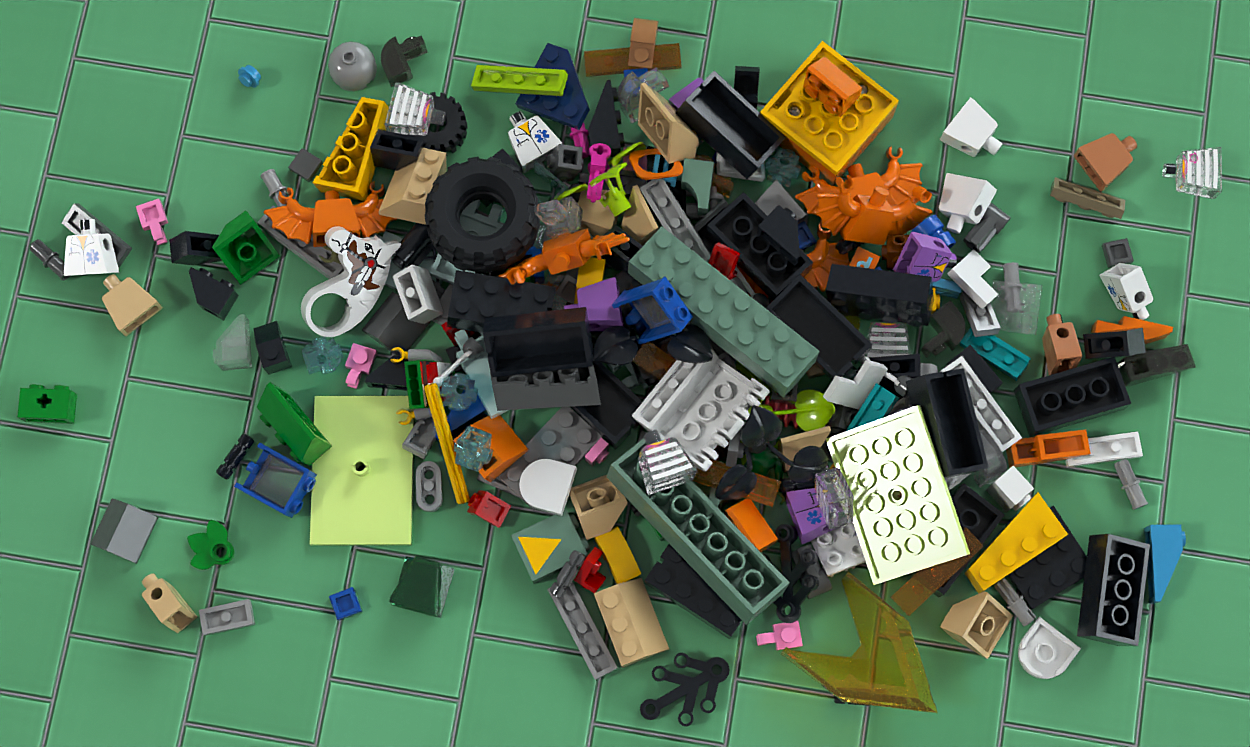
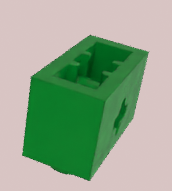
M36 384L29 385V388H20L17 417L24 422L74 424L77 394L70 390L68 386L55 385L54 389H45V386ZM50 399L51 404H47L46 407H44V403H49Z

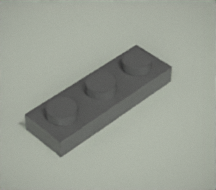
M74 203L61 223L75 235H81L80 220L95 219L96 234H110L118 268H120L132 247L82 205Z

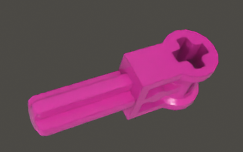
M602 143L593 144L589 148L591 162L588 164L590 175L586 197L591 199L592 203L601 199L604 180L594 186H590L589 183L598 175L610 169L608 158L611 155V148Z

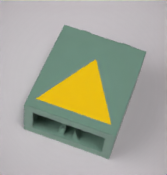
M566 509L562 516L555 514L511 535L533 584L560 572L566 561H570L569 557L574 550L581 552L586 558L588 556L587 551L591 550L585 537L580 538L576 531L580 526L575 515H569Z

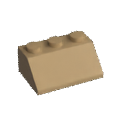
M641 83L638 126L669 164L683 161L684 158H695L696 147L699 145L696 133H693L688 125L675 113L676 109L663 96L646 83Z
M422 148L416 161L398 171L395 170L379 209V215L426 225L424 214L427 194L430 193L433 182L437 177L446 172V152Z
M642 578L616 584L594 593L595 600L622 668L669 650Z

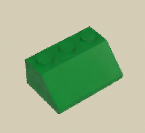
M271 382L266 385L257 405V409L262 413L259 416L260 419L269 428L272 426L276 430L275 437L282 445L285 446L287 444L292 451L289 454L297 463L303 462L311 466L332 445L288 392Z

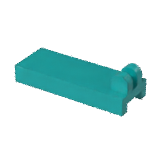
M972 328L968 330L960 342V346L964 349L971 345L985 362L1016 381L1021 377L1031 361L1030 357L994 335L975 337Z
M876 383L846 431L887 417L899 400V397Z

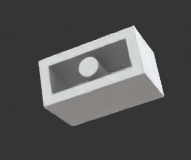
M410 265L393 275L408 320L425 324L444 313L428 269Z
M1012 466L989 486L986 491L1005 512H1008L1011 508L1017 511L1032 498L1029 493L1034 488Z

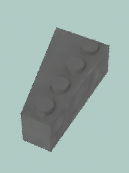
M593 366L491 377L497 411L601 405L597 378Z

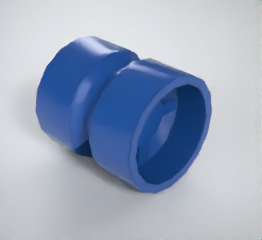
M936 214L922 221L911 231L940 238L949 249L956 244L949 231H943L944 225Z

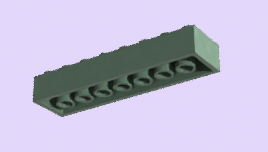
M662 226L630 259L628 273L642 285L660 280L665 276L693 315L689 322L702 329L708 338L783 398L816 362L819 350Z
M645 438L610 465L606 477L738 617L748 625L784 593L790 582L683 471L646 483L645 479L679 467L675 464L644 475L643 471L645 468L650 470L649 467L652 468L653 465L659 466L672 460L668 457L642 466L641 462L649 460L648 458L652 459V457L665 454L661 450L658 451V455L647 457L645 451L654 449L653 447L658 445L648 447ZM679 476L683 478V480L677 481L675 483L660 488H656L650 491L648 490V486L659 484L677 478Z

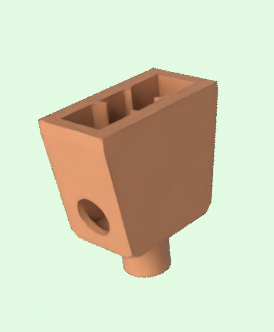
M1111 133L1079 147L1074 154V158L1098 190L1102 192L1132 163L1133 157L1130 152L1137 148V143L1131 136L1120 141L1114 133Z
M1061 314L1049 315L1046 318L1048 326L1042 337L1048 374L1052 375L1076 368L1082 358V352L1073 323H1063Z

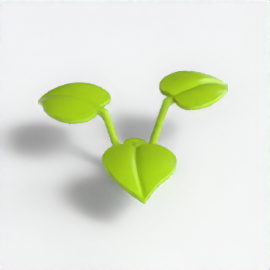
M637 142L617 154L608 162V165L613 167L607 172L598 175L589 183L590 186H594L605 180L610 191L604 194L606 199L601 197L599 201L604 207L608 206L614 217L631 208L625 196L626 192L623 189L619 174L620 170L628 164L627 162L618 163L623 157L633 151L645 150L646 146L643 142ZM616 177L618 188L613 187L609 178ZM583 183L560 194L551 204V213L570 194L587 191L588 185Z
M737 361L736 368L740 370L743 376L749 380L754 378L767 389L771 388ZM804 390L798 393L794 398L796 409L773 411L772 407L767 404L759 405V407L765 408L775 415L796 414L798 426L807 432L825 427L835 412L834 404L828 402L823 397L824 393L817 390ZM744 455L743 458H741L742 465H744L747 460L746 455Z

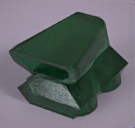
M406 556L398 585L391 594L389 602L393 606L441 618L454 568L423 557Z

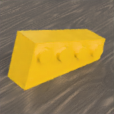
M361 97L346 123L345 131L342 136L339 135L335 142L336 146L330 157L327 156L323 163L322 171L319 176L316 175L312 182L320 192L326 193L327 191L335 190L339 192L341 197L361 201L366 200L370 189L369 185L372 182L376 168L373 163L370 146L378 129L387 130L392 113L385 101Z
M1037 492L964 574L979 594L1062 540L1068 533L1039 492Z

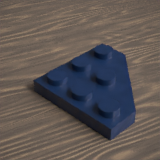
M547 43L534 68L565 70L568 77L563 96L520 94L515 104L519 109L580 130L590 108L575 70L571 54L567 49Z

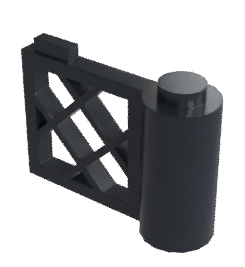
M415 223L399 242L401 243L400 248L392 255V262L401 269L407 268L410 265L419 266L422 261L433 260L435 262L437 257L436 248L430 240L426 225ZM431 251L433 252V256H427ZM436 278V282L432 281L438 298L441 299L446 290L440 286L439 279Z

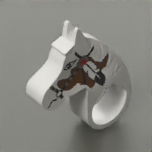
M340 226L332 227L327 231L325 243L330 249L338 253V258L344 271L311 288L302 300V317L315 333L324 337H335L352 329L364 319L378 300L390 270L391 256L401 246V243L397 240L384 243L376 235L373 238H360ZM327 293H335L346 299L345 311L339 322L329 327H320L313 324L310 314L311 307L318 297Z

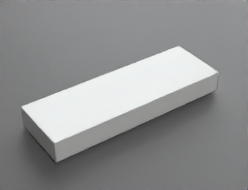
M1130 432L1088 438L1091 454L1066 459L1067 467L1140 458L1143 456L1139 433Z

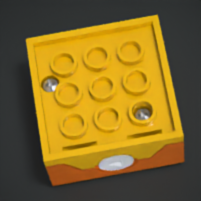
M822 41L760 111V114L786 137L779 145L805 167H817L820 171L819 178L834 186L836 179L845 174L847 168L852 166L893 118L899 100ZM823 57H826L862 87L860 97L841 118L837 114L829 113L824 108L823 103L817 98L810 97L803 87L807 68Z

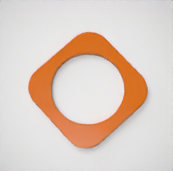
M657 148L637 150L629 154V160L635 174L641 179L652 180L677 177L683 173L680 161L674 162L672 169L662 173H652L642 169L638 164L642 157L650 154L662 155Z

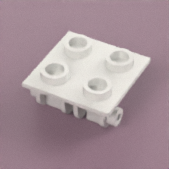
M852 519L838 524V527L811 540L823 566L822 569L825 570L828 577H833L836 573L846 572L849 568L854 569L855 566L866 563Z

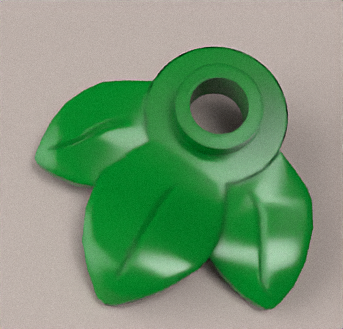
M209 520L207 533H196L187 537L190 548L196 553L190 564L197 569L206 570L215 564L225 565L234 557V547L228 542L226 528L215 520ZM225 548V556L219 557L218 551Z

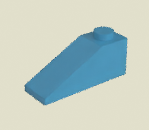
M1181 524L1149 525L1144 528L1145 543L1150 544L1147 567L1149 604H1155L1162 600L1183 551V546L1186 544V535L1181 529Z

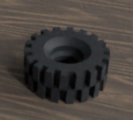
M431 92V97L426 98L425 104L427 102L430 103L428 112L429 114L432 112L431 117L436 116V114L445 115L444 129L439 132L427 130L428 114L422 133H418L420 125H415L413 133H409L411 125H406V131L410 136L424 138L425 142L422 148L446 152V156H448L447 151L451 150L452 153L457 151L456 146L461 147L463 138H466V129H468L466 117L459 102H455V98L450 96L448 99L445 93H440V97H438L435 92Z

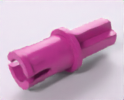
M584 123L580 130L571 128L570 133L574 146L582 147V159L590 156L587 138L589 132L585 129Z

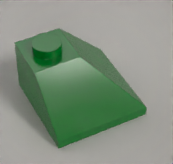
M246 210L225 225L212 247L240 285L280 257Z

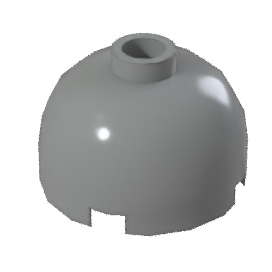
M353 41L345 42L334 48L330 54L328 62L330 76L343 90L353 92L363 90L376 77L377 65L375 57L365 45Z

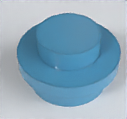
M246 65L238 70L239 80L244 86L256 88L259 85L261 75L254 67Z

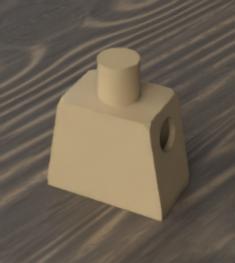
M586 190L581 191L578 202L564 201L562 215L575 217L576 231L588 228L591 235L603 236L617 224L618 216L614 217L608 206L604 207L599 200L592 203L591 199H587ZM602 190L601 197L606 199L604 194L610 190Z
M112 274L103 281L109 292L102 297V301L116 327L124 336H128L163 308L155 298L130 277L121 282L115 274Z
M150 574L142 580V584L146 588L142 593V597L162 624L179 633L197 618V615L177 590L163 578L158 579L155 574Z

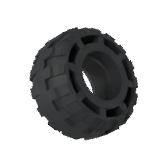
M479 157L468 158V161L461 164L456 162L448 167L447 172L437 177L433 182L430 193L427 194L424 215L430 240L445 261H449L455 268L462 271L468 270L477 274H487V272L491 271L501 272L506 270L508 266L521 261L537 239L540 227V208L534 187L517 167L512 164H505L501 162V159L493 157L479 159ZM487 199L501 204L505 208L507 218L504 225L497 232L488 236H475L463 230L460 224V216L470 203L476 200Z

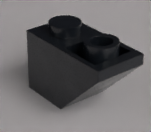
M191 267L189 274L197 304L204 311L224 321L239 296L233 289L235 286L224 279H221L220 282L213 279V274L203 268H200L198 271Z

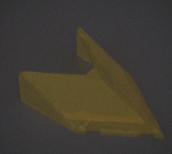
M849 571L841 581L861 643L856 652L851 657L793 651L785 647L780 653L842 702L938 713L932 699L930 686L918 648L915 645L909 621Z

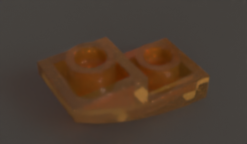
M696 154V157L693 158L695 160L714 162L707 155L699 156ZM714 163L711 186L717 187L718 193L730 198L734 183L727 176L715 174L717 164Z

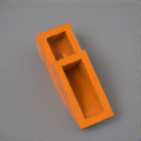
M1123 316L1118 321V324L1097 320L1091 328V333L1143 328L1145 344L1166 338L1173 331L1171 326Z
M1086 429L1022 438L1006 449L1009 468L1012 466L1022 467L1055 462L1091 454Z

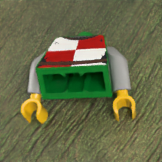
M400 347L393 348L391 351L400 352L401 358L390 359L391 362L399 363L403 359H408V361L404 362L409 409H414L411 412L406 409L398 410L396 414L407 413L408 415L405 421H399V423L407 425L414 418L420 420L432 417L424 386L433 383L434 378L440 377L452 364L450 362H443L442 357L429 349H409L408 351H403ZM452 372L443 380L442 386L438 387L444 407L447 405L448 400L455 397V387L462 385L463 378L459 372Z

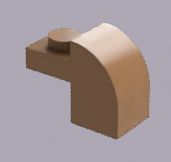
M634 18L628 66L652 69L659 21Z

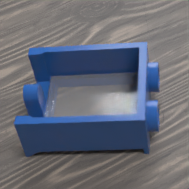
M665 276L660 280L631 290H624L612 303L614 309L629 303L633 309L626 316V323L633 325L641 320L647 328L637 340L639 344L681 332L693 318V315Z
M259 443L257 447L262 449L263 452L256 463L252 461L248 463L246 470L250 474L244 485L236 482L234 487L292 518L294 514L296 515L301 510L302 500L306 493L313 489L317 474Z

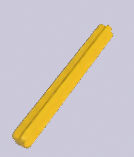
M431 383L424 386V390L458 504H464L469 502L470 497L438 385Z

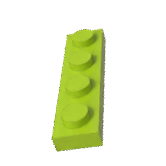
M477 65L471 87L474 91L563 96L568 74L565 70Z

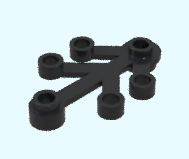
M781 524L775 531V535L780 543L781 571L771 562L768 555H763L790 582L783 593V597L780 596L773 603L777 606L776 614L782 622L794 623L801 615L800 605L811 591L818 588L819 580L816 576L805 575L802 579V587L795 595H793V586L810 565H814L817 562L818 555L814 550H803L800 555V562L792 570L791 544L797 540L798 533L794 526ZM786 529L787 536L782 538L781 533ZM808 553H811L812 559L808 562L806 556ZM812 578L813 585L808 587L807 582ZM790 606L791 612L786 615L785 608Z
M685 653L676 654L674 664L677 668L689 667L702 671L701 674L695 677L667 671L663 666L654 667L652 677L655 681H668L680 686L657 700H645L640 706L642 717L647 720H654L659 716L662 708L686 695L683 710L678 716V722L684 727L690 726L694 720L692 713L699 686L708 682L706 697L701 701L700 708L704 713H712L716 707L714 700L718 684L726 680L730 671L728 663L723 658L713 657L705 662L690 658ZM679 656L686 658L687 662L685 665L677 663ZM714 665L721 667L722 672L719 675H715L712 672ZM657 669L664 671L665 675L663 678L655 677L654 673ZM705 701L712 702L713 707L711 710L703 708ZM652 704L655 706L653 714L646 713L645 708L647 705ZM683 714L690 715L691 720L689 723L684 724L681 721Z

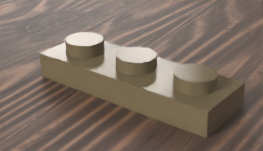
M1056 177L1052 183L1050 196L1054 197L1057 201L1063 203L1070 202L1084 210L1092 209L1101 212L1102 215L1108 218L1116 217L1121 219L1125 211V200Z

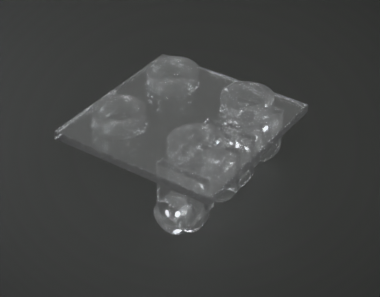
M993 280L992 288L998 295L990 303L1001 327L1000 331L1036 335L1042 285Z

